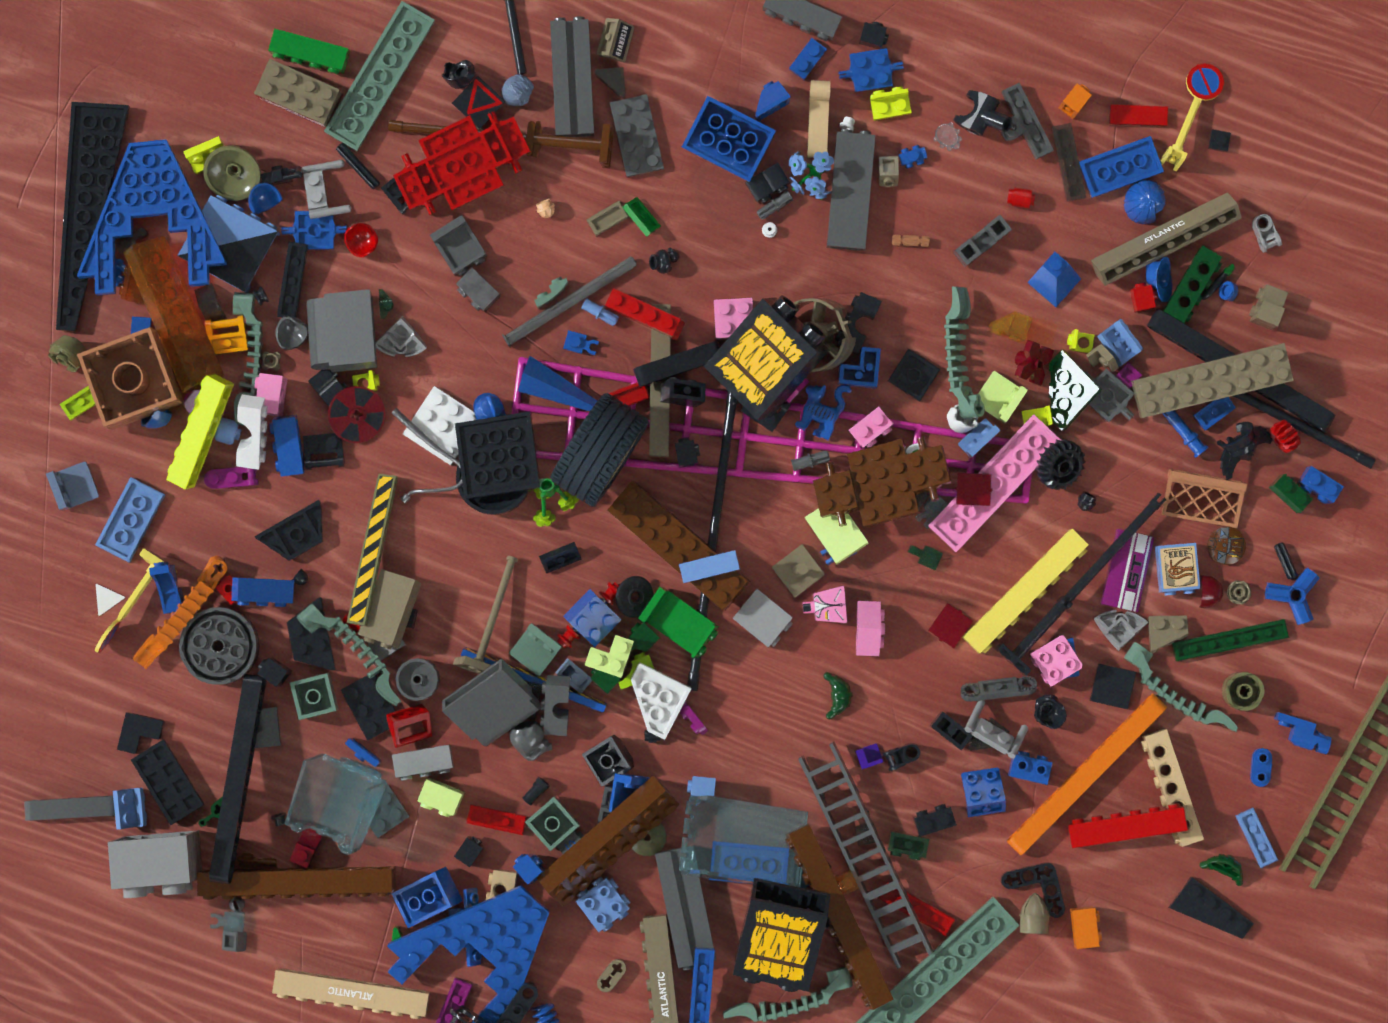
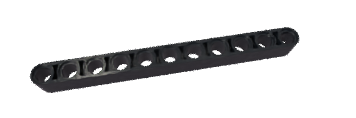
M1159 309L1155 310L1147 324V327L1205 362L1236 355ZM1284 383L1254 390L1256 393L1323 432H1327L1336 417L1328 409Z
M245 674L243 678L209 873L210 882L230 884L233 878L266 687V679L259 675Z

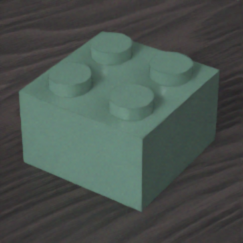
M330 673L290 682L299 720L339 710Z
M556 796L551 798L525 821L549 851L554 849L580 826V823Z

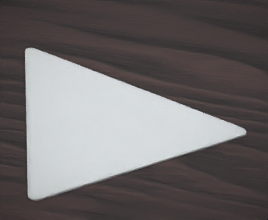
M96 584L98 616L105 613L125 597Z

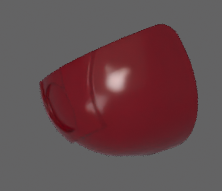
M1200 575L1202 580V599L1199 608L1213 607L1223 597L1222 584L1212 576Z

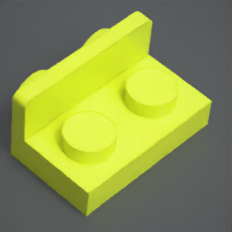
M901 86L892 88L890 92H885L884 90L873 92V95H870L873 120L911 114L908 88L903 89Z
M218 136L183 152L186 159L190 162L194 173L198 174L203 172L204 163L209 154L225 145Z

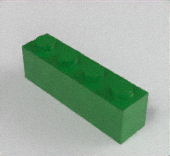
M275 28L268 49L270 54H273V58L279 60L288 58L297 65L306 63L309 64L310 68L316 70L325 68L328 69L327 72L339 75V72L345 73L350 54L348 48Z

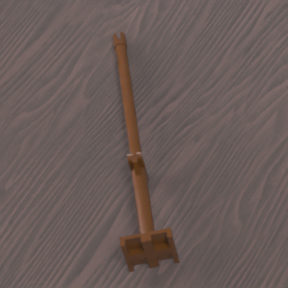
M389 120L388 131L432 134L447 126ZM530 121L527 127V134L522 133L531 151L526 154L528 157L537 158L541 146L600 151L599 162L602 168H610L614 136L611 124L603 123L601 140L545 135L542 133L540 121H536V124L534 121Z

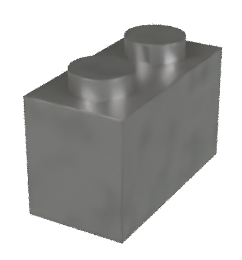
M473 268L456 283L459 287L457 291L464 298L468 296L472 300L470 304L477 311L482 309L485 312L500 297V294Z

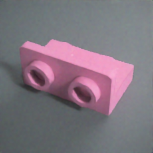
M877 407L848 431L862 448L865 446L870 448L878 442L875 438L880 434L884 437L893 430L891 426L894 423L889 420L880 407Z

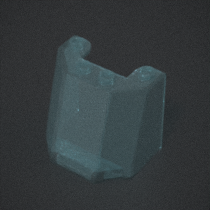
M319 754L303 761L285 825L290 826L291 830L296 832H302V830L311 828L316 830V833L319 835H327L338 843V848L344 854L357 852L362 846L388 782L381 779L380 772L349 758L340 757V760L326 754Z

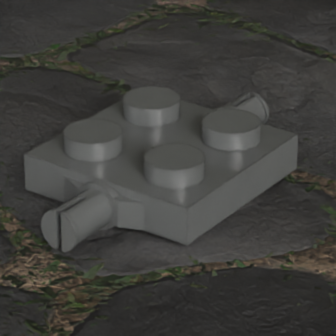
M1107 368L1095 378L1085 371L1102 388L1100 393L1090 402L1089 406L1108 423L1119 413H1122L1130 420L1134 414L1126 406L1134 393Z

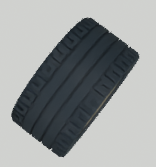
M604 393L590 410L569 442L551 474V481L558 486L560 485L562 489L576 496L581 501L585 500V503L591 507H595L607 492L649 424L648 418L634 409L631 410V407L623 404L617 398L615 399L609 393Z

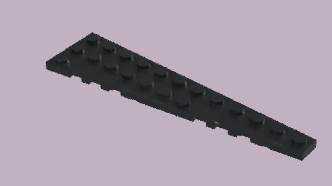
M71 102L56 330L77 331L89 278L79 279L77 273L111 189L130 109L129 105Z

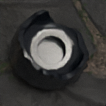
M463 60L457 64L448 62L444 65L445 69L442 77L452 88L461 89L470 84L476 72L473 63L469 60Z
M1043 695L1037 698L1034 712L1036 721L1051 729L1060 728L1066 721L1067 712L1058 697L1055 695Z

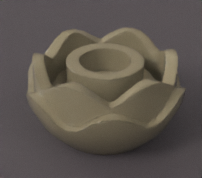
M1236 580L1228 586L1227 596L1234 604H1244L1251 597V590L1246 582Z

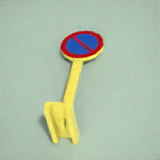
M1198 64L1187 74V89L1194 96V99L1176 143L1169 146L1160 160L1161 165L1165 161L1174 164V171L1179 169L1188 154L1183 151V144L1201 101L1213 100L1223 90V75L1218 68L1211 64Z
M144 548L139 555L150 564L146 570L147 573L119 612L118 618L100 638L95 648L97 653H101L117 632L121 621L129 614L153 579L150 576L149 568L154 567V563L164 562Z

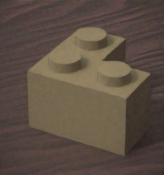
M1268 284L1263 286V288L1260 287L1256 295L1258 301L1256 305L1252 306L1249 316H1251L1250 322L1269 330L1278 327L1285 310L1283 305L1288 292Z

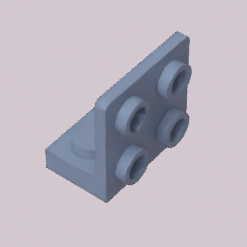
M87 462L76 464L58 472L46 473L59 510H67L99 497Z

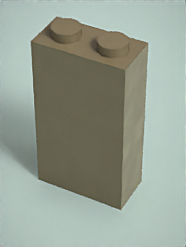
M381 569L374 590L367 626H361L358 635L364 637L363 640L370 644H374L376 641L381 643L380 646L391 650L392 647L399 649L422 583L415 579Z

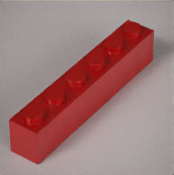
M1175 803L1169 804L1166 809H1160V806L1150 807L1149 811L1146 812L1136 809L1129 811L1130 814L1127 815L1117 812L1110 814L1108 818L1098 815L1091 817L1089 821H1084L1083 818L1073 819L1072 823L1068 825L1072 848L1187 831L1188 824L1185 807Z

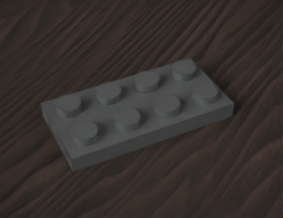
M647 94L610 102L627 178L663 170L664 166Z

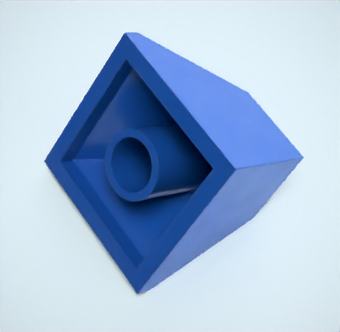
M771 81L763 86L764 89L761 92L755 114L756 121L759 122L790 104L791 97L779 81L775 83Z
M1054 252L1027 283L1054 307H1057L1081 278L1067 261Z

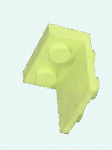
M993 371L978 394L981 396L985 411L1001 422L1006 423L1028 390L1023 386L1018 387L996 371Z

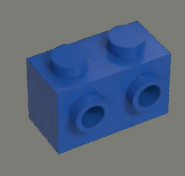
M1313 466L1307 467L1297 482L1301 489H1304L1308 494L1313 493L1318 496L1317 499L1324 504L1334 503L1344 486Z
M1018 750L1016 757L1011 759L1008 776L1048 785L1053 763L1048 761L1049 757L1037 755V758L1029 757L1030 753Z
M521 854L514 861L516 864L513 868L528 885L537 881V877L545 871L542 867L543 861L537 855Z

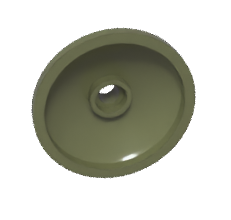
M233 145L221 146L212 151L204 163L203 174L208 187L216 195L227 200L237 201L249 197L252 188L260 183L261 171L257 160L250 152L241 147ZM232 166H236L238 170H234Z

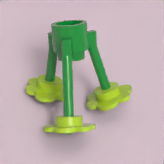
M542 478L540 479V487L533 489L536 497L541 499L542 510L536 512L533 520L536 521V525L539 527L544 525L550 526L551 522L556 520L555 515L551 514L550 510H546V498L549 499L555 492L561 495L558 504L563 511L575 508V504L579 499L568 492H563L551 479Z

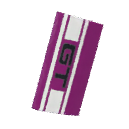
M1116 529L1114 541L1124 530ZM1135 533L1109 561L1100 604L1138 612L1154 537Z

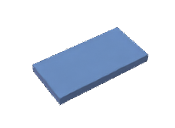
M130 477L95 545L130 563L165 494Z

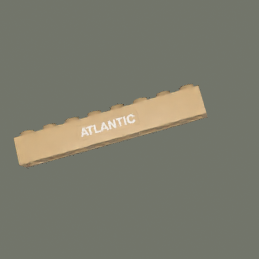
M278 968L275 971L272 993L277 994L279 998L294 996L298 1001L313 999L317 1004L332 1002L334 1006L345 1007V1005H351L356 1010L371 1008L372 1012L375 1013L390 1011L391 1015L403 1016V1014H409L410 1018L422 1019V1017L427 1015L430 991Z

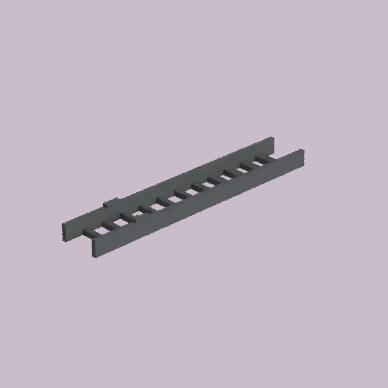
M834 741L829 745L836 760L813 771L810 770L804 755L799 757L798 760L898 969L902 966L897 954L898 951L921 941L928 955L932 954L934 950ZM839 764L844 778L819 789L813 776ZM847 782L853 795L827 806L826 797L823 792ZM856 800L861 812L835 823L830 811ZM864 817L869 830L844 841L838 828ZM872 835L877 848L852 858L847 845ZM880 852L885 865L860 875L855 863ZM889 870L893 881L868 892L863 881ZM898 889L901 899L876 910L872 899ZM906 906L910 914L909 917L884 927L880 917ZM911 924L915 925L918 934L892 944L889 934Z

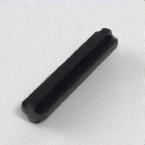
M344 143L337 146L336 151L373 190L376 189L380 182Z

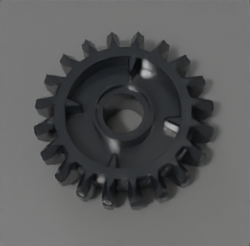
M1056 439L1055 444L1050 442L1048 448L1044 447V453H1039L1041 458L1036 460L1039 464L1036 467L1038 471L1036 475L1040 478L1041 483L1048 488L1058 491L1060 488L1066 490L1067 486L1072 487V482H1078V476H1082L1080 472L1085 469L1083 466L1086 462L1083 458L1085 454L1082 452L1081 447L1073 441Z

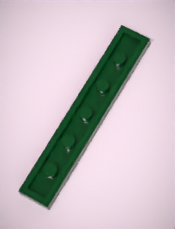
M1281 619L1173 642L1172 647L1175 661H1181L1289 638L1286 621Z

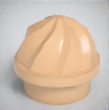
M550 199L536 204L538 208L536 211L541 217L550 218L554 214L555 205Z

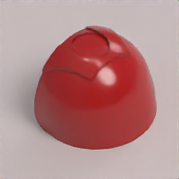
M356 223L346 230L344 241L346 247L353 255L365 257L376 249L378 236L370 225Z

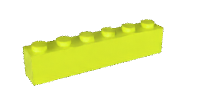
M216 374L204 377L201 382L200 393L194 400L195 406L193 411L188 416L187 427L181 434L182 440L175 450V458L168 468L169 474L166 480L185 490L195 487L234 383Z

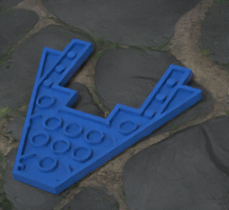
M166 139L128 144L77 273L79 279L95 278V294L97 296L116 294L115 239L133 237V218L168 215V231L170 233L187 232L189 286L210 285L209 266L227 265L222 251Z
M520 885L389 942L387 947L399 959L390 967L388 973L400 984H403L440 944L456 956L469 943L496 967L484 979V982L497 994L477 1014L490 1023H496L520 986L525 982L550 911Z

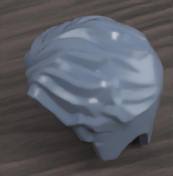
M516 74L505 81L502 86L501 97L506 101V105L523 106L529 101L534 84L527 77Z

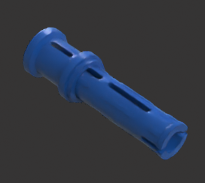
M1175 410L1162 413L1183 438V444L1188 445L1192 450L1195 458L1209 448L1201 442L1197 433H1193Z

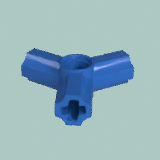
M1306 568L1292 586L1268 582L1265 588V599L1289 603L1297 625L1304 624L1314 619L1305 597L1320 577L1309 568ZM1293 590H1297L1299 593V598L1296 601L1291 598Z

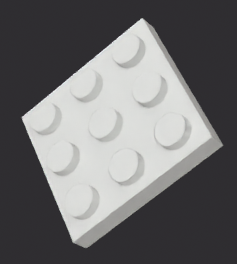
M434 386L411 421L433 443L456 459L459 453L455 423L476 420V416L472 410ZM408 428L405 429L403 435L449 465L453 464V461L435 451Z

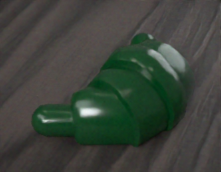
M825 672L823 677L829 681L832 690L831 700L833 706L826 714V718L831 720L850 707L853 693L848 682L829 672Z
M1219 854L1200 862V868L1214 869L1232 878L1237 886L1243 885L1241 864L1235 860L1234 856Z

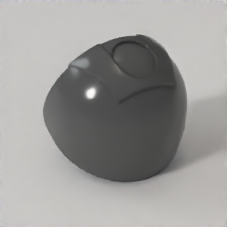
M293 316L281 318L275 333L279 346L286 350L298 348L307 340L309 335L308 326Z

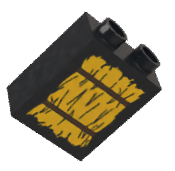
M783 295L778 299L776 297L762 298L704 366L757 420L771 418L830 351L822 343L826 338L822 330L811 322L804 325L795 316L799 311L798 307Z
M754 878L737 947L733 975L739 976L744 981L752 984L762 981L776 984L788 992H796L798 990L809 992L828 918L830 894Z

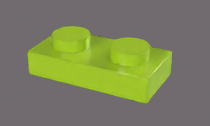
M89 386L62 402L60 406L69 420L72 421L94 407L95 402Z

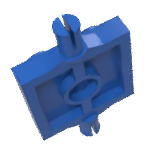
M884 48L849 54V70L838 71V74L840 75L839 79L851 77L855 92L892 87V72L903 70L904 67L900 66L903 65L902 61L891 63L888 50Z
M295 211L293 227H282L281 232L282 235L293 234L295 242L309 244L308 250H334L336 234L345 233L346 230L344 229H347V225L336 226L334 215L310 219L309 211Z

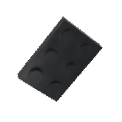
M377 675L371 679L365 676L341 689L367 741L387 731L389 726L386 714L396 712L393 704L389 703L377 692L375 687L378 679Z

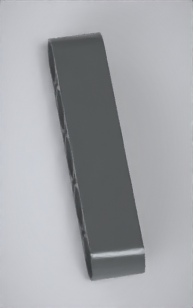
M113 795L24 801L25 821L115 815Z

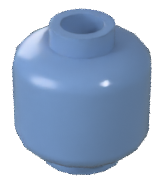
M221 418L214 438L218 442L231 445L235 440H239L242 429H238L239 424L236 421Z

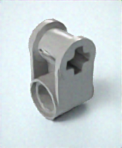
M1262 214L1253 219L1252 228L1263 253L1276 245H1282L1281 238L1270 216ZM1259 219L1265 220L1266 227L1264 229L1259 227Z

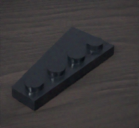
M1193 877L1189 878L1168 907L1241 939L1245 937L1254 924Z

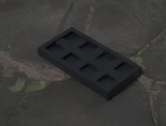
M165 739L131 759V762L170 825L205 805Z

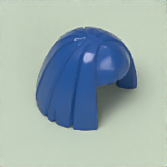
M1141 180L1130 186L1124 200V209L1129 219L1138 224H1151L1156 221V213L1162 211L1166 203L1165 191L1159 184L1151 180Z

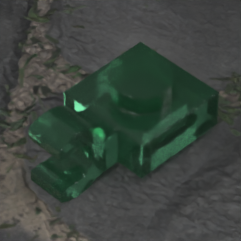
M910 545L907 551L919 557L918 564L934 571L943 555L942 552L926 545L923 550Z

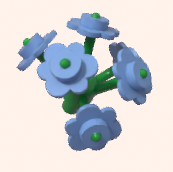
M797 151L789 160L792 174L794 176L803 175L806 168H809L810 173L798 183L790 177L792 190L804 195L805 193L801 185L805 183V189L811 192L810 196L815 195V198L820 200L827 198V194H830L831 191H825L826 182L821 179V175L825 171H830L834 158L829 156V153L826 151L823 153L816 152L812 164H808L804 161V156L800 155V152Z

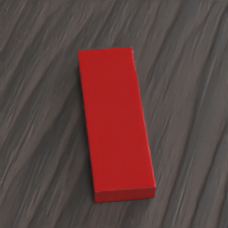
M1110 105V125L1167 126L1168 106Z
M470 804L466 823L523 835L527 816Z

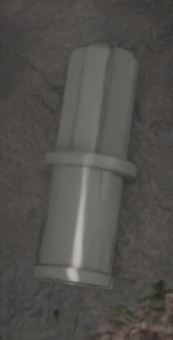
M786 190L775 199H770V203L757 211L758 217L763 220L775 211L779 212L782 207L793 201L792 196Z
M828 451L811 455L808 453L807 456L792 459L791 463L793 470L796 471L807 467L813 468L814 465L829 462L830 457Z

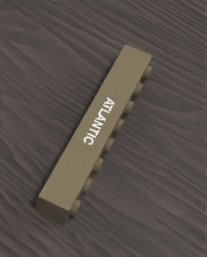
M1227 192L1092 259L1091 262L1095 274L1106 286L1241 219L1238 203Z
M666 914L643 916V921L640 922L641 933H645V941H642L643 953L647 952L648 959L644 960L645 972L649 971L650 979H646L647 991H651L652 998L648 999L649 1010L654 1012V1018H651V1023H678Z

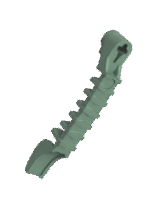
M952 287V306L945 316L946 324L944 325V328H946L944 339H946L947 344L945 350H947L948 382H950L951 386L949 392H953L958 398L959 414L963 419L982 417L985 407L981 401V396L979 394L974 395L971 387L964 386L963 382L969 381V377L963 376L962 372L968 371V367L961 366V361H965L966 356L960 355V351L966 350V346L961 345L960 340L966 339V335L959 334V330L969 329V325L959 323V320H966L970 316V298L966 287Z
M234 292L233 315L245 316L247 326H251V330L247 331V336L255 337V341L248 340L247 344L248 347H255V352L248 351L247 357L254 358V362H247L246 365L247 368L253 369V373L244 372V378L252 379V383L241 381L239 383V388L249 389L251 392H241L234 400L235 421L243 426L242 423L237 421L238 404L242 394L257 395L255 379L259 377L260 369H262L263 323L258 321L254 315L255 295L252 293Z
M310 604L297 616L299 622L311 634L319 627L325 628L328 631L334 628L336 630L334 635L337 638L344 633L346 637L342 639V642L345 645L350 641L354 642L350 649L355 652L360 648L361 652L357 655L360 660L365 656L369 658L363 666L366 669L373 664L376 666V668L367 673V676L371 679L378 673H382L376 681L375 687L377 692L389 703L395 706L400 704L401 700L390 688V673L386 669V665L379 660L378 655H375L370 647L364 644L363 639H359L356 636L355 631H351L347 624L340 621L339 616L337 618L324 617L313 604Z
M1136 642L1132 644L1124 659L1139 668L1142 679L1140 682L1146 684L1149 687L1148 689L1156 692L1157 696L1164 698L1165 702L1175 706V709L1184 712V715L1192 717V720L1206 725L1217 722L1232 731H1237V725L1223 712L1209 710L1202 718L1201 716L1207 706L1206 704L1201 702L1198 710L1194 713L1192 710L1196 702L1191 700L1186 708L1183 704L1187 698L1180 696L1177 702L1174 698L1178 692L1172 690L1169 695L1165 693L1169 685L1163 683L1161 688L1157 687L1161 679L1157 676L1155 678L1151 677L1153 671L1148 666V662L1153 654Z
M846 967L826 972L829 983L820 989L821 994L817 995V992L810 993L812 998L810 1002H808L807 995L801 996L802 1004L798 1005L797 999L790 1000L792 1007L787 1008V1002H781V1010L778 1011L776 1002L769 1003L771 1012L767 1013L765 1001H760L759 1015H757L753 1004L744 1002L723 1011L724 1019L734 1016H746L754 1022H766L769 1019L776 1020L778 1017L798 1014L803 1010L809 1011L813 1007L818 1008L821 1004H829L828 1000L835 991L853 986L851 974Z

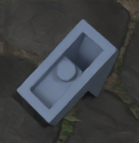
M568 658L555 672L558 676H570V686L579 693H582L592 682L591 677Z

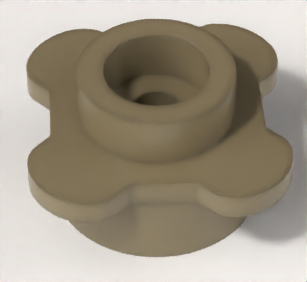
M264 352L262 354L263 364L261 367L263 370L274 369L278 371L280 369V353Z

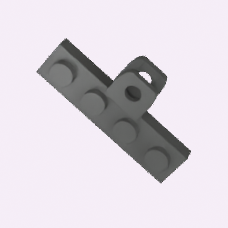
M1020 83L1003 90L1001 93L1013 115L1010 127L1012 131L1009 129L1005 133L1001 132L1005 141H1011L1023 135L1035 160L1053 152L1054 149Z

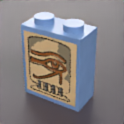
M1196 543L1155 546L1159 592H1164L1165 596L1176 595V591L1183 590L1184 594L1195 593V589H1200Z

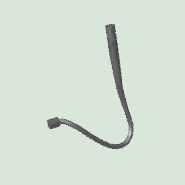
M396 408L392 412L411 432L460 468V462L433 443L399 409ZM462 479L452 487L412 490L407 494L405 493L400 499L406 504L411 499L410 496L412 494L455 490L462 485Z

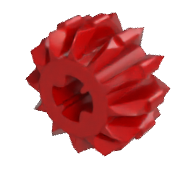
M1286 420L1275 423L1269 429L1270 436L1276 446L1285 453L1295 450L1301 444L1298 432Z

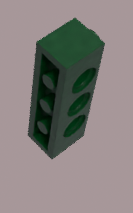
M1201 246L1163 312L1182 323L1185 321L1189 322L1193 315L1191 310L1194 305L1198 306L1203 298L1201 295L1204 288L1208 289L1213 281L1211 279L1214 272L1217 273L1221 268L1222 263L1220 261L1222 256L1205 246ZM1200 265L1207 267V274L1204 275L1199 272ZM1191 281L1197 283V291H1192L1189 288ZM1180 298H1186L1188 300L1187 307H1182L1180 305Z

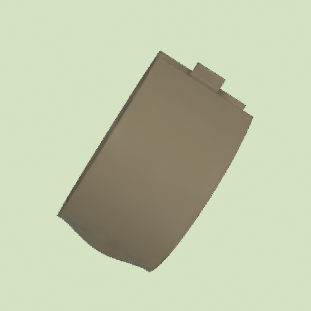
M806 298L794 302L799 310L803 306L814 302L811 323L820 328L825 334L826 338L822 343L830 350L829 353L835 357L827 365L820 368L815 367L811 372L831 370L844 363L852 353L856 342V337L852 338L848 328V324L851 321L845 320L842 311L845 307L827 298ZM826 306L836 311L845 336L842 339L840 349L832 343L834 334L839 332L836 321L829 324L824 322Z

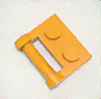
M243 315L237 316L234 319L220 321L205 320L210 355L249 349ZM232 326L239 327L237 332L213 334V329Z

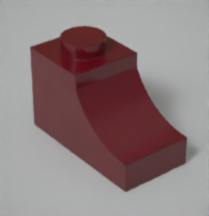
M307 823L289 861L305 868L310 867L325 831Z

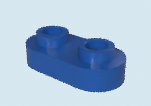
M1258 748L1252 754L1250 780L1259 787L1266 786L1271 779L1272 754L1269 750ZM1262 754L1266 756V759L1263 762L1260 761V756ZM1259 774L1264 775V779L1262 781L1258 779Z

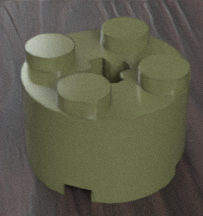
M1248 672L1231 674L1224 680L1222 686L1223 699L1231 708L1236 710L1249 711L1258 707L1265 694L1262 681L1254 674ZM1242 688L1247 689L1244 695L1239 692Z

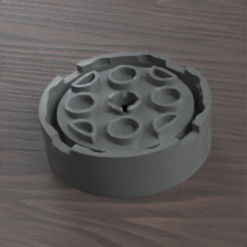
M221 607L209 608L196 614L187 622V626L183 628L179 641L180 657L189 673L202 682L215 685L232 683L248 674L257 661L260 647L258 633L252 622L236 610ZM217 640H220L224 647L219 652L213 648V644Z

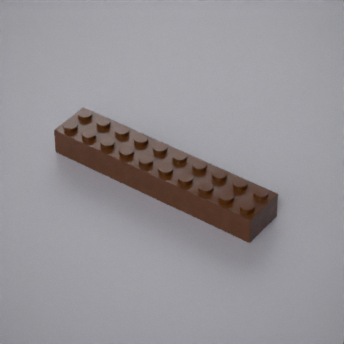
M395 866L234 869L230 884L210 882V870H202L197 873V896H203V900H212L218 896H222V899H234V897L242 895V899H253L256 895H261L262 899L273 898L275 895H280V898H292L295 894H300V898H310L314 894H319V897H331L333 894H339V897H350L353 893H358V897H368L372 893H377V896H389V894L396 890Z

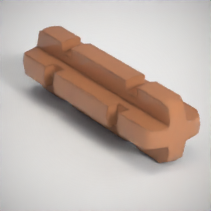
M892 236V245L895 246L903 244V246L921 245V247H928L930 243L929 236Z

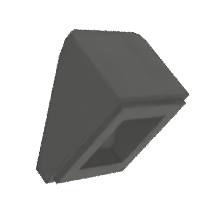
M223 931L222 950L245 951L247 932Z

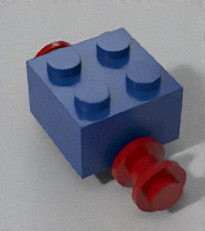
M608 582V589L605 592H599L603 597L601 599L589 589L563 616L573 626V629L567 624V631L564 634L557 635L559 637L557 642L562 647L566 648L568 646L571 649V642L574 639H581L577 633H580L596 647L622 620L606 605L607 602L611 606L614 605L613 599L616 597L619 587L616 582L613 584Z

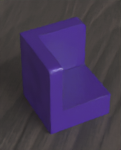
M876 743L855 750L861 769L884 762Z

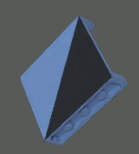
M210 195L202 212L227 265L209 266V273L248 293L251 289L249 285L276 235L280 236V233L276 231L278 227L269 222L266 225L260 222V217L253 213H250V215L243 213L244 209L236 204L233 207L226 204L227 200L219 195L216 198ZM186 239L177 256L188 262V241Z

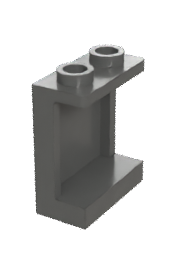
M462 215L430 234L431 239L455 276L458 274L462 276L469 271L468 268L472 265L478 266L486 261V252Z

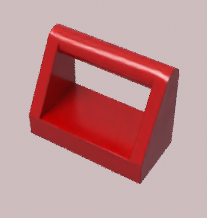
M423 704L386 714L395 748L432 737L430 714ZM422 721L425 729L424 732L399 739L398 728Z

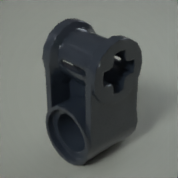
M908 743L882 754L886 757L890 766L888 768L889 771H893L916 761L920 757L921 752L918 745ZM915 747L917 749L916 756H907V749Z

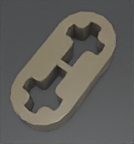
M612 960L599 976L597 986L600 991H611L624 975L626 964L623 960ZM619 963H621L622 971H617L613 975L612 971L614 970V966L612 965H618ZM611 976L612 978L609 981L611 986L603 988L601 980H606Z

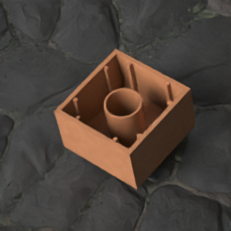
M151 327L77 354L103 427L114 430L149 417L154 411H165L184 404L158 331Z

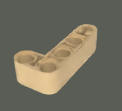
M811 80L807 158H814L816 152H827L830 81Z

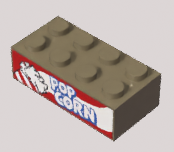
M269 59L254 94L261 100L326 128L342 92L338 88Z

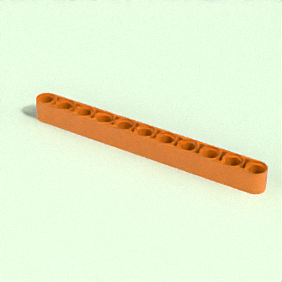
M1152 693L1009 837L1007 843L1019 855L1025 853L1166 710L1167 706Z

